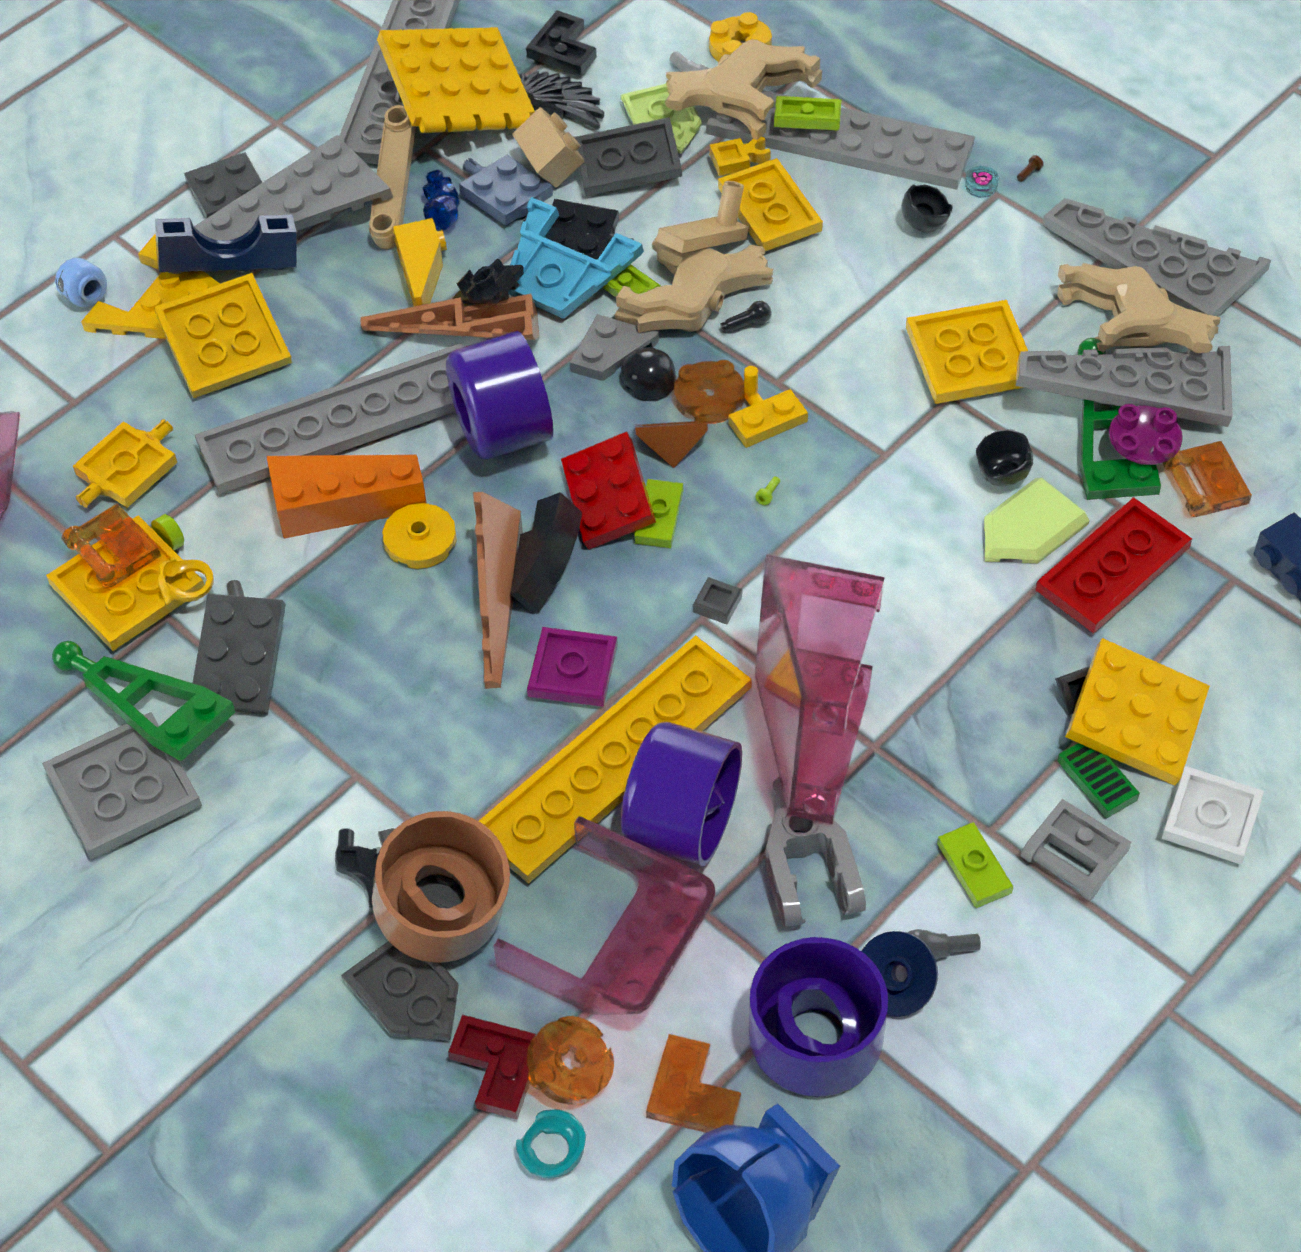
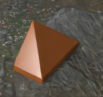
M706 420L635 424L636 435L673 468L677 466L708 431Z

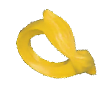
M171 557L170 560L163 562L159 568L158 585L166 605H170L172 602L198 601L211 590L214 584L211 568L201 560H176V558ZM197 571L203 573L207 579L205 585L200 590L186 593L166 582L165 576L174 577L186 572Z

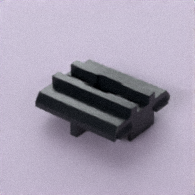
M495 259L490 266H482L474 275L469 269L457 282L460 291H458L453 299L461 298L463 305L497 304L500 300H507L510 297L507 292L519 287L517 281L524 274V268L522 265H503L500 259Z

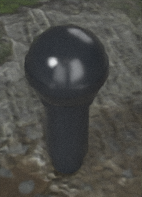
M755 301L747 308V311L726 319L725 322L720 323V327L723 333L735 331L751 323L765 324L771 318V308L764 301Z

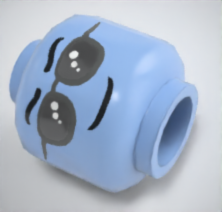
M72 258L65 261L58 269L55 284L58 292L65 299L79 307H90L95 305L104 296L107 280L99 267L83 258Z

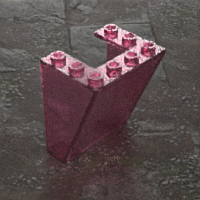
M767 554L764 564L755 666V680L788 814L833 824L869 697L873 666L861 664L875 613L880 612L885 577Z

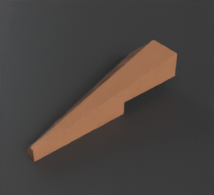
M532 294L500 300L497 304H475L465 307L461 298H455L360 317L362 330L489 338L519 331L526 340H535L540 337L538 313Z
M473 492L476 512L475 531L477 537L480 616L483 631L485 689L501 688L514 597L510 593L520 534L523 533L522 517L520 510L487 493Z

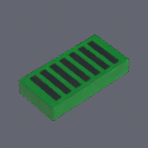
M1080 743L1059 753L1057 762L1106 819L1138 801L1140 792L1108 756Z

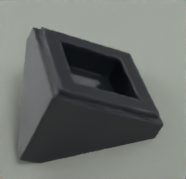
M1089 667L1055 678L1068 715L1074 713Z

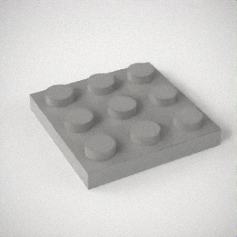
M152 712L144 715L156 727H159ZM128 723L42 763L91 859L202 806L200 798L179 760L152 746Z

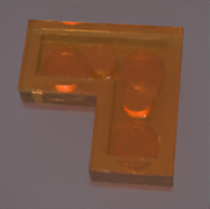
M669 1034L646 1109V1118L706 1133L727 1124L735 1125L741 1103V1092L701 1083L710 1054V1044Z

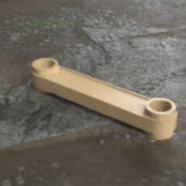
M403 105L392 106L386 111L384 116L377 175L390 187L393 197L382 201L381 197L373 199L369 222V232L372 240L381 249H392L396 246L393 226L402 225L416 126H412Z

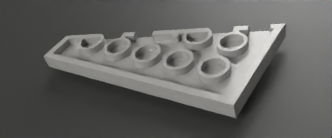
M336 135L195 225V228L209 238L231 240L247 233L260 215L293 214L296 231L332 219L335 212L350 207L355 211L364 208V202L381 197L382 201L392 198L393 195L390 187Z
M1066 198L1046 213L1043 218L1042 225L1113 269L1133 266L1143 268L1149 273L1159 288L1163 287L1166 289L1168 299L1172 303L1216 317L1267 272L1271 263L1270 259L1260 256L1257 261L1240 256V250L1228 247L1227 251L1209 247L1206 240L1155 225L1153 229L1136 225L1137 220L1125 216L1123 220L1105 215L1103 209Z
M1219 346L1217 351L1208 353H1195L1187 349V352L1173 353L1167 348L1114 349L1113 354L1098 355L1097 350H1084L1082 355L1069 356L1063 351L1020 352L1017 361L1016 386L1117 406L1133 404L1135 406L1146 405L1156 408L1167 407L1174 410L1178 418L1225 427L1229 426L1233 417L1230 346Z

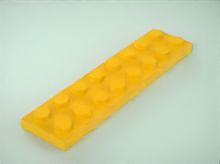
M695 635L483 816L479 822L490 829L500 841L507 855L509 867L529 884L623 801L627 780L635 756L645 736L656 724L671 722L703 731L752 688V679Z

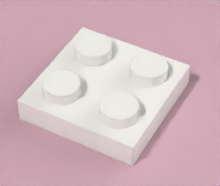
M1185 766L1162 839L1242 864L1264 791Z

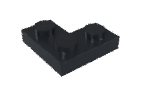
M558 10L555 11L526 47L527 58L582 76L597 58L596 47L576 41L584 30V19Z

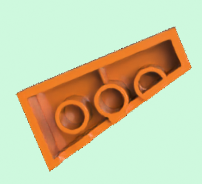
M417 454L266 456L284 539L384 519L407 505L427 504Z

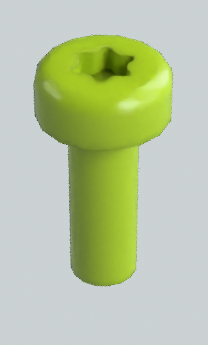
M774 476L765 488H761L756 492L755 497L760 504L768 505L773 500L772 493L781 482L780 478Z

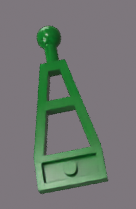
M1087 338L1080 343L1077 354L1082 355L1084 350H1097L1098 355H1106V350L1105 352L1098 351L1097 343L1102 342L1101 340ZM1082 399L1080 472L1086 499L1159 495L1161 482L1156 464L1144 465L1128 459L1093 461L1094 429L1110 428V424L1118 414L1121 406L1112 405L1114 409L1112 411L1094 412V401Z
M73 641L60 642L52 652V660L57 668L63 671L76 669L82 672L85 685L152 746L179 761L184 760L235 713L232 701L203 686L103 656L98 662H94L83 656L81 647ZM110 676L130 684L118 693L105 680ZM151 690L187 701L159 727H156L134 707Z

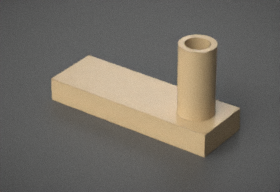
M725 181L717 217L659 228L656 241L680 253H686L746 240L749 226L737 221L744 185L735 181Z

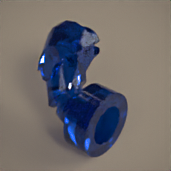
M433 170L426 174L425 179L428 183L422 187L424 195L428 200L423 207V214L425 219L433 218L436 230L445 231L458 220L457 208L460 200L451 178L443 177V172L440 170Z

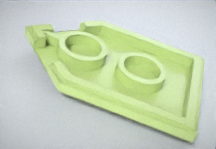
M666 84L620 95L633 125L670 117L677 151L680 154L683 153L702 125V121L694 106L677 111L665 105V100L669 96Z
M1035 478L984 516L985 561L1000 562V559H1021L1022 563L1038 564L1089 524V519L1085 511L1043 478Z

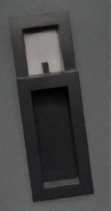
M561 492L537 501L532 530L520 534L510 594L532 614L538 613L554 590L570 558L579 532L583 512Z

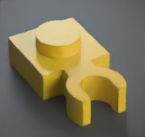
M760 137L758 140L753 138L747 144H743L741 138L709 145V155L718 176L750 168V162L761 164L770 161L771 151L769 148L765 149V137Z

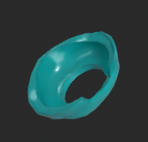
M560 1109L544 1110L536 1115V1120L523 1138L516 1140V1150L521 1163L531 1174L543 1178H556L571 1172L579 1164L584 1153L586 1133L582 1123L572 1113ZM540 1133L560 1135L567 1141L569 1152L566 1158L557 1164L543 1163L537 1158L535 1151L531 1148L534 1139Z

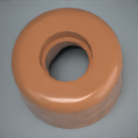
M451 811L423 813L406 820L396 827L384 841L378 854L372 894L374 916L386 939L402 953L426 962H451L462 959L477 951L495 932L502 915L509 888L510 869L503 846L484 824L467 815ZM443 875L452 878L461 886L464 900L454 907L448 909L440 908L431 903L416 884L427 876Z

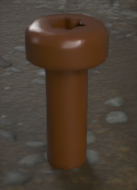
M1033 155L1029 158V164L1017 175L1019 181H1024L1034 170H1040L1044 166V162L1039 156Z

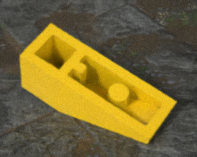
M433 218L393 226L396 249L413 306L430 304L443 267L441 251L447 250L443 230H436Z

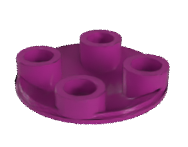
M1125 404L1121 406L1109 428L1110 441L1115 450L1126 459L1144 465L1160 464L1173 458L1181 448L1183 435L1176 421L1177 414L1174 410L1167 407L1156 408L1146 405L1135 406L1133 404Z

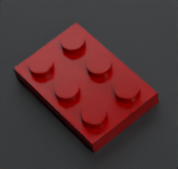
M627 431L561 458L572 502L583 512L579 528L583 542L588 550L656 523L635 448Z

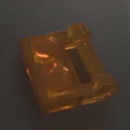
M1222 441L1179 450L1173 458L1162 463L1166 470L1171 471L1187 501L1185 507L1191 517H1199L1250 503L1252 494ZM1185 467H1191L1205 495L1199 493Z
M118 503L81 526L75 525L67 528L61 537L63 543L69 549L76 550L97 573L96 579L105 588L115 586L161 556L158 546ZM96 538L117 563L108 564L89 542Z

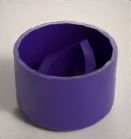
M519 331L456 349L447 356L446 374L454 408L464 435L472 451L479 458L484 460L493 459L552 440L554 433L553 419L546 388L531 348Z
M671 722L656 724L642 741L627 780L621 808V830L625 840L636 847L702 867L706 866L720 844L733 809L742 768L741 744L737 741Z
M824 937L794 940L777 948L766 957L752 980L749 1004L750 1046L762 1071L782 1088L796 1094L812 1097L840 1094L862 1082L879 1060L884 1041L888 993L879 969L867 955L854 946L840 940ZM821 1010L832 1014L841 1022L843 1034L836 1043L824 1044L804 1035L796 1025L794 1017L806 1011Z

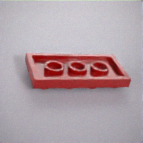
M1133 497L1037 581L1035 590L1094 634L1186 552L1191 546L1192 538Z

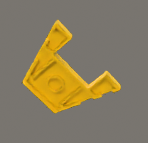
M154 234L138 255L142 264L159 270L156 254V234ZM187 271L180 274L162 272L130 311L98 301L81 321L84 331L96 333L97 329L112 330L114 335H126L128 331L143 332L145 337L166 339L156 317L154 307L220 283L203 271Z

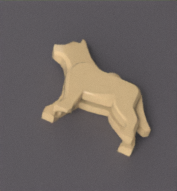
M751 39L740 45L731 55H723L718 62V66L699 71L667 72L666 78L668 80L666 81L669 96L665 100V105L677 111L690 106H709L718 113L734 117L743 122L751 132V137L758 140L766 133V124L762 120L766 118L767 113L774 106L772 98L761 93L764 87L803 81L809 87L814 88L822 80V70L819 69L820 58L815 55L809 56L805 54L804 46H773Z
M656 237L652 243V249L657 252V260L675 275L672 285L656 287L642 294H637L631 288L623 286L616 297L617 307L619 308L615 313V319L637 325L639 333L662 329L697 331L703 327L712 311L718 312L721 309L725 295L744 288L772 284L773 269L768 267V261L764 257L765 249L762 246L750 245L742 251L733 254H722L709 248L680 253L657 242Z
M1083 263L1082 266H1069L1068 264L1059 266L1058 277L1063 284H1059L1057 296L1063 305L1071 304L1075 300H1082L1098 308L1112 310L1114 318L1100 325L1098 337H1095L1102 341L1097 343L1098 351L1105 352L1110 347L1118 346L1151 347L1163 343L1178 344L1187 347L1195 353H1208L1212 350L1213 345L1211 341L1214 338V334L1218 333L1219 328L1217 325L1220 324V317L1196 312L1172 303L1168 299L1166 289L1163 287L1159 288L1149 273L1143 268L1133 266L1111 269Z

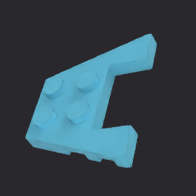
M531 197L527 205L528 214L526 221L521 226V239L518 249L514 250L510 264L522 265L524 274L517 281L519 287L509 290L507 293L513 297L532 294L536 307L564 319L639 258L644 252L642 243L615 233L597 260L544 238L558 218L559 213L556 207Z

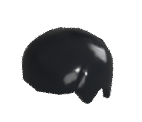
M912 184L904 194L901 203L904 219L913 228L922 232H933L940 229L948 221L953 209L946 196L938 188L926 184L918 186Z
M652 347L639 349L629 355L622 364L621 376L626 388L630 387L639 400H657L667 396L676 387L677 376L675 367L670 356L664 351Z
M1013 429L997 430L985 436L976 448V456L981 474L992 485L1000 487L1014 485L1025 479L1033 466V453L1028 438L1023 433Z

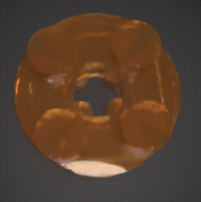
M728 360L686 364L679 369V376L674 384L676 407L683 415L687 412L689 415L694 416V421L706 420L708 424L724 422L728 420L729 414L734 413L744 403L743 378L734 370L733 363ZM713 389L714 395L709 396L703 390Z
M576 1016L561 1017L557 1021L546 1024L534 1035L528 1047L527 1065L529 1068L528 1079L533 1088L541 1090L544 1095L558 1103L566 1105L586 1104L608 1085L613 1074L614 1056L611 1047L607 1050L606 1044L601 1038L604 1034L590 1021ZM568 1051L573 1052L574 1060L580 1063V1067L567 1068L562 1061V1056H565Z

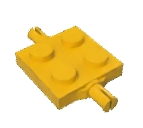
M162 419L150 432L135 429L124 421L73 465L75 474L90 484L80 494L76 495L78 503L87 508L99 495L111 497L128 508L178 463L175 453L160 443L164 437L173 431L172 425L165 419Z

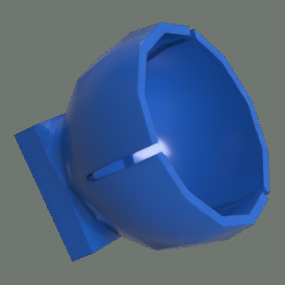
M777 1103L765 1111L758 1128L727 1124L704 1133L674 1161L672 1187L675 1189L672 1192L682 1222L703 1252H792L807 1236L809 1222L815 1219L840 1165Z

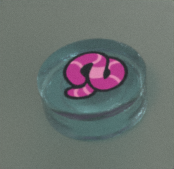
M987 166L973 167L966 174L965 189L975 197L985 198L992 196L998 189L999 175L994 169Z

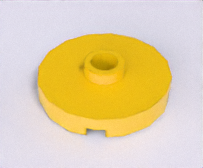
M426 503L410 504L396 510L386 520L382 530L384 548L391 560L398 564L399 562L407 564L408 568L413 569L428 568L443 562L450 555L449 551L453 546L455 547L457 542L455 523L449 513L437 505Z

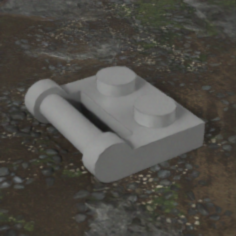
M1062 799L1027 841L1020 856L1030 863L1038 862L1080 889L1079 894L1091 901L1098 893L1104 881L1129 851L1131 841ZM1048 841L1092 868V873L1089 876L1044 848L1045 844Z

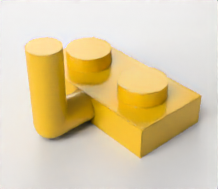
M747 366L744 369V398L750 406L729 414L728 424L745 448L808 422V411L791 389L763 400L758 393V369L755 366Z

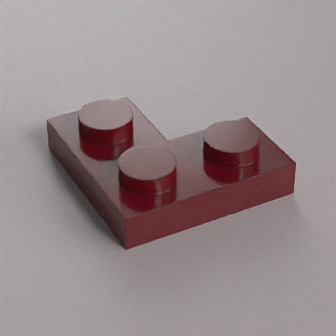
M462 1014L448 1054L450 1060L486 1069L475 1100L476 1109L518 1120L544 1045L543 1035Z

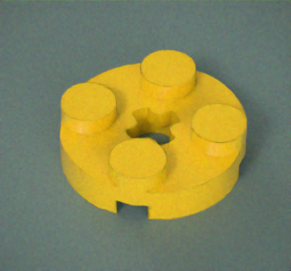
M745 12L740 16L715 21L710 27L709 50L713 58L718 62L723 55H731L743 44L739 40L748 41L753 39L766 45H772L770 29L765 23L759 21L758 16L752 12Z

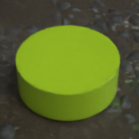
M163 514L151 521V528L174 551L184 545L183 533L172 517Z

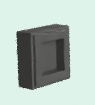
M708 577L693 603V613L727 625L742 599L743 589Z

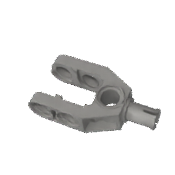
M787 775L789 782L787 786L784 776L776 778L772 785L780 808L775 811L767 841L765 868L782 925L788 927L803 924L806 921L801 916L797 896V878L795 874L791 875L787 858H804L816 852H822L825 856L842 913L848 915L865 911L866 899L864 888L846 831L816 802L803 803L798 780L795 775ZM796 830H802V831H805L806 833H796V832H794V831H796Z

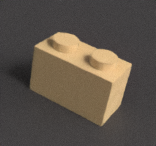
M540 107L512 135L535 171L557 188L585 161L577 150L581 147L578 141L569 132L564 131L567 128L566 123L555 112L549 115Z

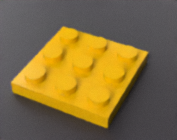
M253 273L154 307L156 317L193 399L292 363L290 352Z
M1007 300L906 318V330L935 404L1024 388L1016 386L1017 361L1020 352L1028 351Z
M139 515L46 575L53 589L112 651L185 603L172 602L170 605H166L158 585L160 565L170 560L171 557L176 558V560L183 559ZM195 571L175 575L174 577L165 576L166 582L182 592H196L204 586L203 579Z
M1102 638L1096 646L1065 737L1175 786L1182 777L1210 685Z

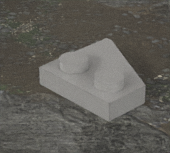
M597 314L570 361V371L604 381L613 375L622 366L624 360L634 351L642 349L647 345L652 348L656 346L659 342V332L652 330L639 333L637 325Z

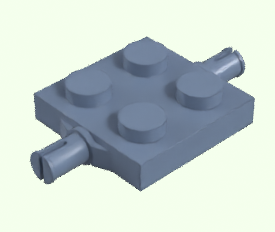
M509 155L503 156L486 167H482L472 158H468L463 164V170L472 176L459 183L460 194L505 226L515 219L528 214L527 205L531 197L544 202L553 196L552 184Z

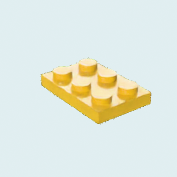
M778 158L718 178V189L721 193L725 181H735L744 185L738 218L742 224L749 226V234L758 246H762L765 251L821 232L823 229L822 219Z

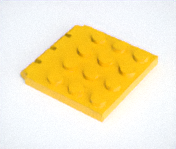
M498 27L379 31L377 42L412 126H419L421 133L445 132L446 127L449 132L475 131L476 126L479 131L503 130L506 125L508 129H518L535 112Z

